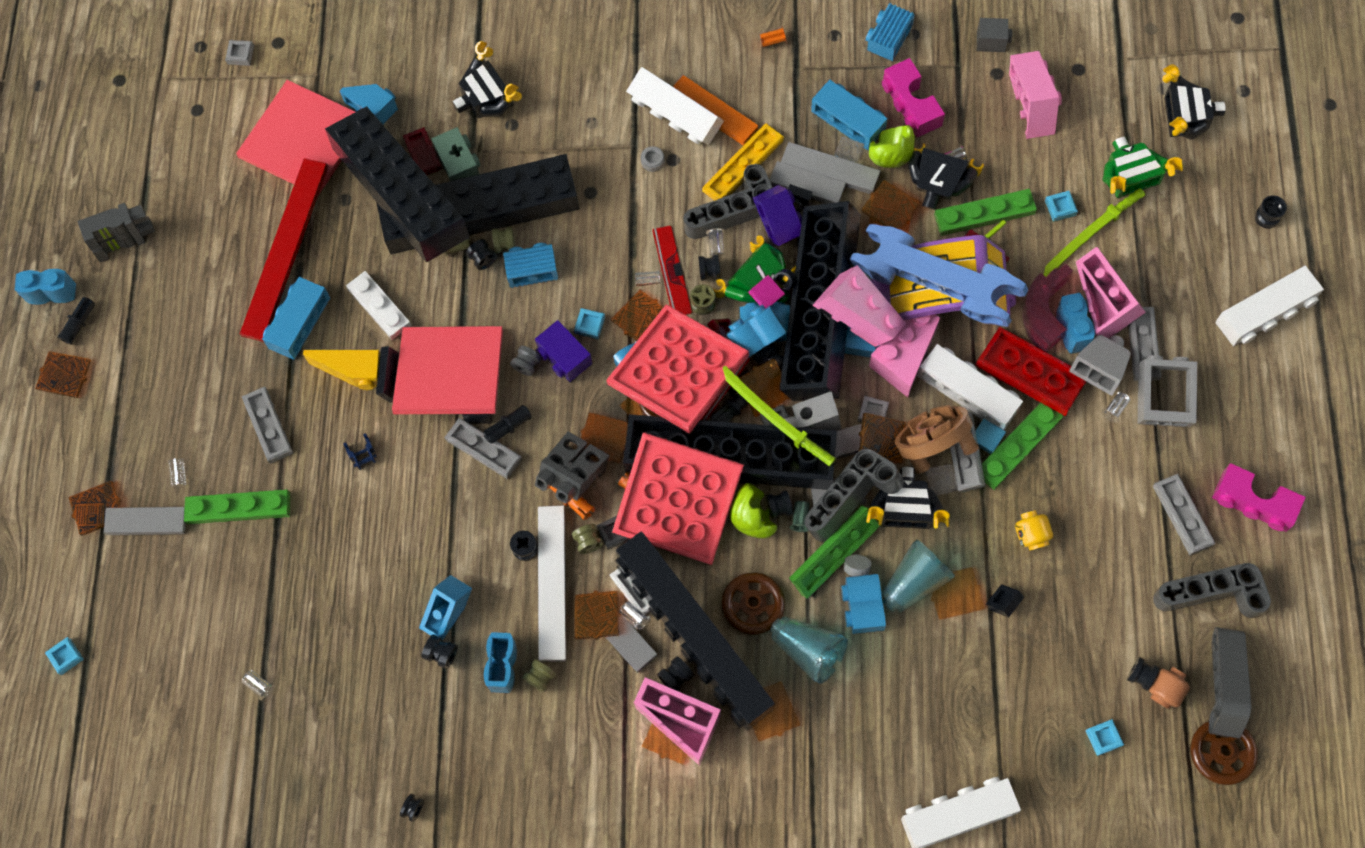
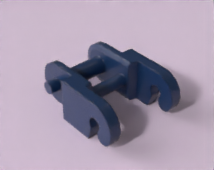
M366 433L363 434L367 442L366 448L356 453L350 450L346 442L343 443L350 460L356 462L353 464L354 467H358L359 470H362V465L370 461L376 463L374 458H377L376 454H372L375 450ZM368 451L370 456L358 461L357 456Z

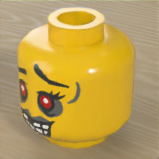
M1036 510L1021 514L1022 520L1017 521L1015 524L1020 545L1028 547L1029 551L1050 545L1049 541L1053 538V531L1048 516L1045 514L1037 515Z

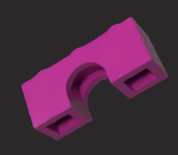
M909 58L884 70L882 86L887 94L890 93L896 110L905 117V124L913 128L916 137H920L942 127L945 113L933 95L925 99H917L910 94L920 88L922 76Z
M1230 463L1223 471L1212 498L1226 508H1235L1243 512L1250 519H1259L1268 523V526L1274 530L1287 532L1295 524L1306 497L1280 486L1272 494L1271 499H1261L1252 490V481L1255 474Z

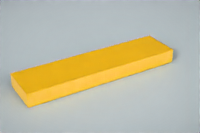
M765 123L702 187V192L714 201L731 195L744 182L745 168L751 164L761 165L784 141V136Z

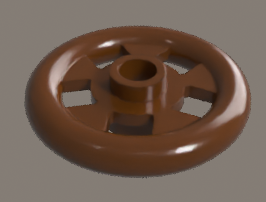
M750 572L737 576L727 585L722 595L721 604L725 619L734 629L745 634L758 635L773 629L784 614L785 598L782 589L776 581L762 573ZM749 583L761 584L760 591L748 590ZM736 591L743 593L740 603L732 601ZM772 594L775 604L767 605L764 595ZM750 599H756L758 601V605L752 607L748 604V601ZM739 610H742L749 616L745 622L736 616ZM766 612L769 618L759 623L756 616Z
M1207 721L1195 731L1192 737L1190 752L1193 763L1205 778L1221 785L1238 784L1246 780L1253 773L1257 765L1258 749L1253 736L1246 728L1244 729L1240 739L1243 741L1246 749L1240 752L1234 740L1239 738L1221 737L1217 739L1216 735L1209 733V721ZM1203 741L1212 743L1210 754L1202 752ZM1222 746L1229 749L1228 756L1221 753ZM1238 758L1244 765L1238 771H1235L1231 764ZM1213 760L1217 764L1223 765L1220 773L1209 767Z

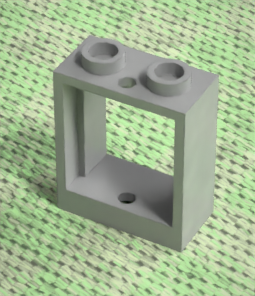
M1147 356V359L1139 363L1137 424L1191 427L1196 424L1197 362L1189 361L1187 357H1174L1173 360H1163V356ZM1151 369L1186 371V412L1151 410Z

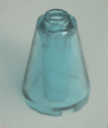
M916 539L883 590L882 595L885 598L882 602L892 612L897 609L901 613L951 581L955 575L932 551Z
M787 616L782 619L778 618L771 627L772 639L814 682L823 684L833 675L836 669L832 668L836 660L841 662L845 655L848 639L842 634Z

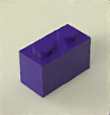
M777 185L753 197L770 242L780 246L800 236L802 216L794 208L795 198L789 189Z
M558 320L535 338L536 352L541 356L542 360L546 361L548 359L553 364L552 369L560 378L565 377L571 382L593 364L591 354Z

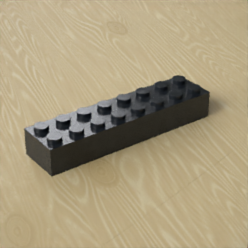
M367 106L325 128L332 149L426 263L469 239L465 221L461 214Z
M567 154L435 185L464 218L469 236L580 209ZM377 203L383 237L390 255L415 249Z
M850 201L805 206L803 209L795 269L796 279L793 285L780 391L792 401H806L831 391L834 399H838L840 396L848 325L842 321H835L830 313L822 308L817 309L813 304L839 274L854 267L850 257L853 253H857L861 214Z
M629 414L623 459L626 472L631 473L642 434L645 432L744 464L738 483L827 490L833 483L835 461L831 466H828L802 446L797 448L794 446L795 441L776 426L700 420L689 434L663 417ZM796 428L801 433L805 431L808 439L835 457L837 431Z
M642 531L616 549L617 559L615 562L620 574L624 579L629 577L632 580V589L641 600L645 598L648 601V610L657 621L661 619L664 622V631L673 642L678 640L681 644L682 650L680 651L689 663L694 661L698 669L697 674L706 685L710 683L714 687L715 693L713 695L721 706L727 704L731 710L730 717L739 729L744 727L748 731L772 713L775 702Z

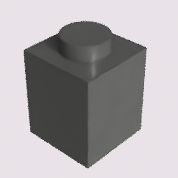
M980 18L977 27L976 51L1005 52L1007 43L1012 42V29L1008 28V19Z

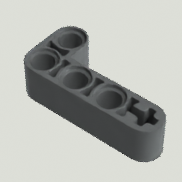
M751 164L745 168V190L686 211L683 217L685 234L691 239H699L759 218L760 215L753 197L773 188L764 168L758 164ZM751 178H758V179H760V180H758V181H751L750 179H751ZM737 206L746 207L742 210L736 209ZM715 214L723 215L719 218L713 217V215Z
M871 449L859 451L809 511L804 522L806 528L817 541L825 542L843 525L873 486L887 494H895L903 487V477L892 462ZM893 475L890 479L885 480L888 476ZM840 503L837 507L833 508L835 504Z
M1251 563L1239 564L1168 581L1153 596L1155 606L1161 611H1172L1235 596L1240 612L1248 618H1256L1270 607L1271 599L1261 571L1256 565ZM1240 573L1248 575L1250 583L1244 582L1241 579ZM1214 580H1221L1225 585V589L1218 588ZM1188 586H1195L1199 590V595H1193L1189 591ZM1179 591V594L1176 595L1172 600L1169 597H1164L1165 593L1167 596H1172ZM1250 598L1258 601L1259 609L1254 608L1250 604Z
M1215 627L1211 642L1215 704L1209 718V733L1240 738L1251 714L1246 636L1244 631Z

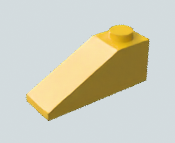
M379 350L303 351V355L310 365L355 387H359L362 390H372L377 386L380 361Z

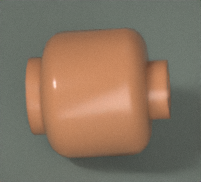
M1174 667L1170 671L1159 669L1153 684L1149 688V692L1152 694L1150 698L1169 710L1171 707H1180L1190 691V685L1185 681L1187 675Z

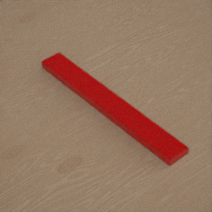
M303 159L240 331L242 337L264 342L262 340L264 330L268 325H271L327 173V163Z

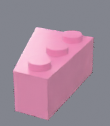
M1039 51L1011 55L1009 76L1016 100L1020 99L1024 110L1020 111L1021 119L1027 120L1026 138L1054 135L1058 106L1062 104V97L1060 91H1056L1053 75L1048 73L1047 61L1042 59Z
M1098 247L1076 261L1097 336L1103 335L1109 339L1146 313Z
M858 265L839 274L813 304L817 309L822 308L830 313L835 321H842L851 327L850 331L874 347L894 339L906 324Z
M933 314L904 320L906 324L894 339L881 344L871 354L869 367L907 398L937 331L940 317Z
M644 678L634 701L635 708L700 766L721 717V709Z

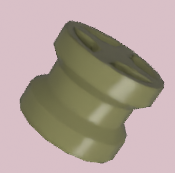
M512 226L506 227L505 230L492 229L495 253H501L502 250H509L515 247Z
M706 284L697 285L692 289L690 298L693 311L700 315L711 313L715 308L714 290Z
M596 524L584 525L573 531V539L579 544L577 547L579 554H588L603 546L602 539L596 534L598 531Z
M534 659L531 663V670L525 673L522 678L536 689L545 692L547 683L550 679H554L556 673L542 662Z

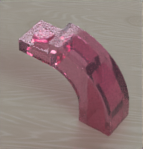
M1067 264L1059 270L1057 268L1053 269L1047 277L1040 273L1032 282L1024 301L1022 317L1026 333L1033 344L1045 352H1048L1060 342L1067 330L1052 315L1048 305V299L1063 287L1072 275L1073 270Z

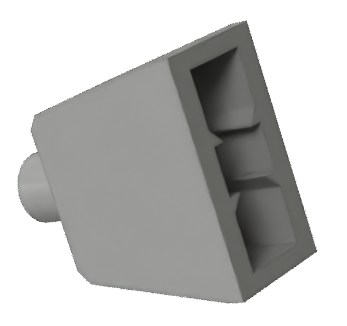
M1098 335L1078 354L1069 372L1112 396L1123 378L1131 353L1123 347L1124 340L1120 336L1113 335L1108 339L1103 335Z
M832 391L794 404L792 408L795 416L784 418L796 428L842 430Z

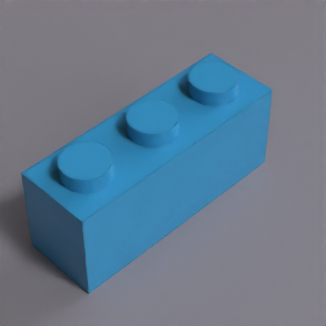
M829 80L812 98L811 112L866 150H869L870 143L872 141L876 142L879 139V134L886 130L887 118L881 111L874 110L868 106L862 98L855 97L839 83L836 84Z
M298 277L297 281L290 286L284 303L278 306L271 325H268L264 330L262 340L268 349L295 360L330 300L325 287Z

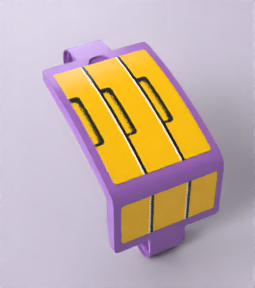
M982 235L943 239L912 246V248L978 273L981 272L985 264H992L1006 270L1005 251ZM895 276L890 285L873 279L870 280L903 320L960 311L964 303L899 276ZM1003 295L997 300L995 306L1010 314V308L1016 305V295Z

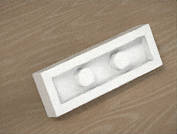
M366 271L346 285L349 292L391 340L402 333L403 327L412 326L410 321Z

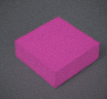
M769 275L748 292L759 306L763 304L764 307L772 306L785 294Z

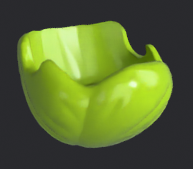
M910 125L883 130L879 134V142L875 144L872 141L870 143L869 157L871 161L884 168H898L908 163L914 152L915 139L913 128Z
M745 483L738 490L732 501L729 512L730 520L736 529L747 536L759 539L770 538L777 531V525L769 520V509L763 510L760 505L764 493L750 483Z

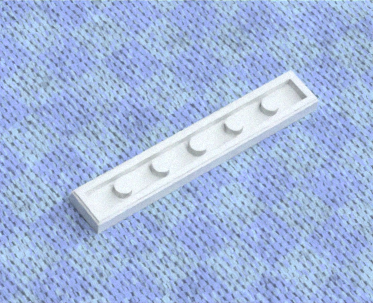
M564 506L538 507V628L540 662L566 661Z

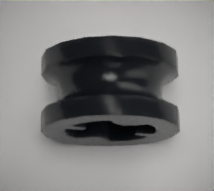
M411 793L401 808L400 816L403 818L408 816L409 821L414 822L423 808L424 799L419 798L417 800L415 795Z

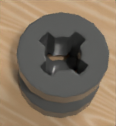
M520 346L517 350V357L512 359L510 365L518 372L532 376L535 364H539L542 358L533 349Z

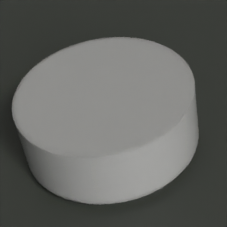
M652 146L642 151L640 157L641 165L645 170L656 172L664 166L665 156L660 148Z
M862 555L846 557L844 571L848 575L855 577L870 574L871 561L867 557Z

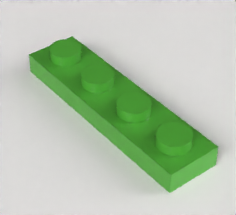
M1025 189L935 210L934 216L940 235L943 236L1000 223L1002 220L1008 221L1035 215L1037 208L1030 189Z
M1040 403L982 463L985 483L995 490L1062 420L1063 416Z
M288 490L185 497L184 522L186 524L290 517V492Z
M861 506L789 577L803 597L808 599L845 562L846 557L852 555L880 527L875 519H870L869 523L866 522L868 508Z

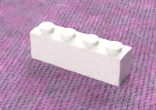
M643 67L640 68L626 91L633 96L631 99L633 102L641 107H644L646 104L652 108L651 114L660 120L663 117L670 120L669 126L680 133L682 129L689 133L687 138L698 145L701 142L709 145L724 122L723 119Z
M1303 266L1223 311L1215 323L1232 346L1241 342L1247 344L1257 336L1256 333L1262 330L1268 332L1278 324L1277 321L1283 318L1287 321L1294 317L1300 308L1305 307L1308 309L1319 301L1318 296L1324 289L1309 269Z
M938 344L921 364L917 376L966 408L981 420L986 419L1003 430L1006 429L1023 403L1017 393L1004 389L998 385V382L993 377L983 375L977 371V368L972 363L962 361L956 357L951 349L941 347Z
M999 776L983 782L985 787L974 790L973 786H969L957 791L959 795L957 797L948 799L947 795L932 800V806L922 809L920 804L906 809L907 815H904L901 821L911 847L924 848L1019 813L1021 809L1009 779L1000 781Z

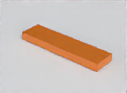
M683 75L673 86L723 119L724 122L719 130L744 146L757 132L758 125L686 76Z

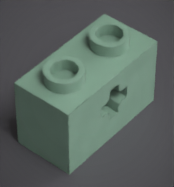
M458 127L431 138L435 151L450 181L479 175L478 167L481 166L476 153H470L469 148L472 147L466 134L461 135Z

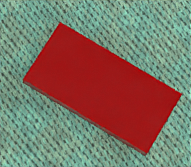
M1002 327L998 328L975 364L976 367L1064 416L1067 415L1087 382L1069 372L1071 368L1069 364Z

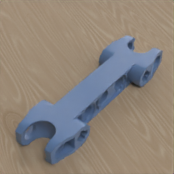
M869 224L866 232H868L872 240L880 243L879 249L871 255L853 253L850 257L854 267L858 265L870 278L883 284L890 285L895 276H899L964 302L960 308L961 312L984 324L1008 327L1012 321L1010 314L995 306L997 300L1007 294L1025 297L1028 292L1026 283L1014 277L1003 268L992 264H985L980 273L912 248L915 239L908 233L890 226Z

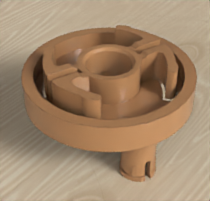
M946 405L933 408L930 413L927 411L908 421V425L895 439V444L901 456L905 459H910L916 474L924 473L930 469L931 465L926 457L940 453L958 442L964 455L972 454L979 449L970 431L973 421L967 409L961 406Z

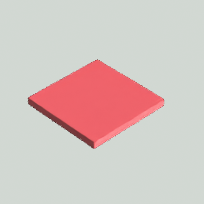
M286 80L236 155L238 158L292 184H295L304 158L327 163L328 170L321 186L320 194L342 161L332 149L325 128L355 113V111Z
M666 304L611 373L606 382L612 388L690 434L728 384L723 372V366H727L736 374L748 358L749 351Z
M502 326L403 327L392 405L393 414H496L503 338Z
M644 432L612 533L631 539L642 531L655 547L712 565L744 464Z

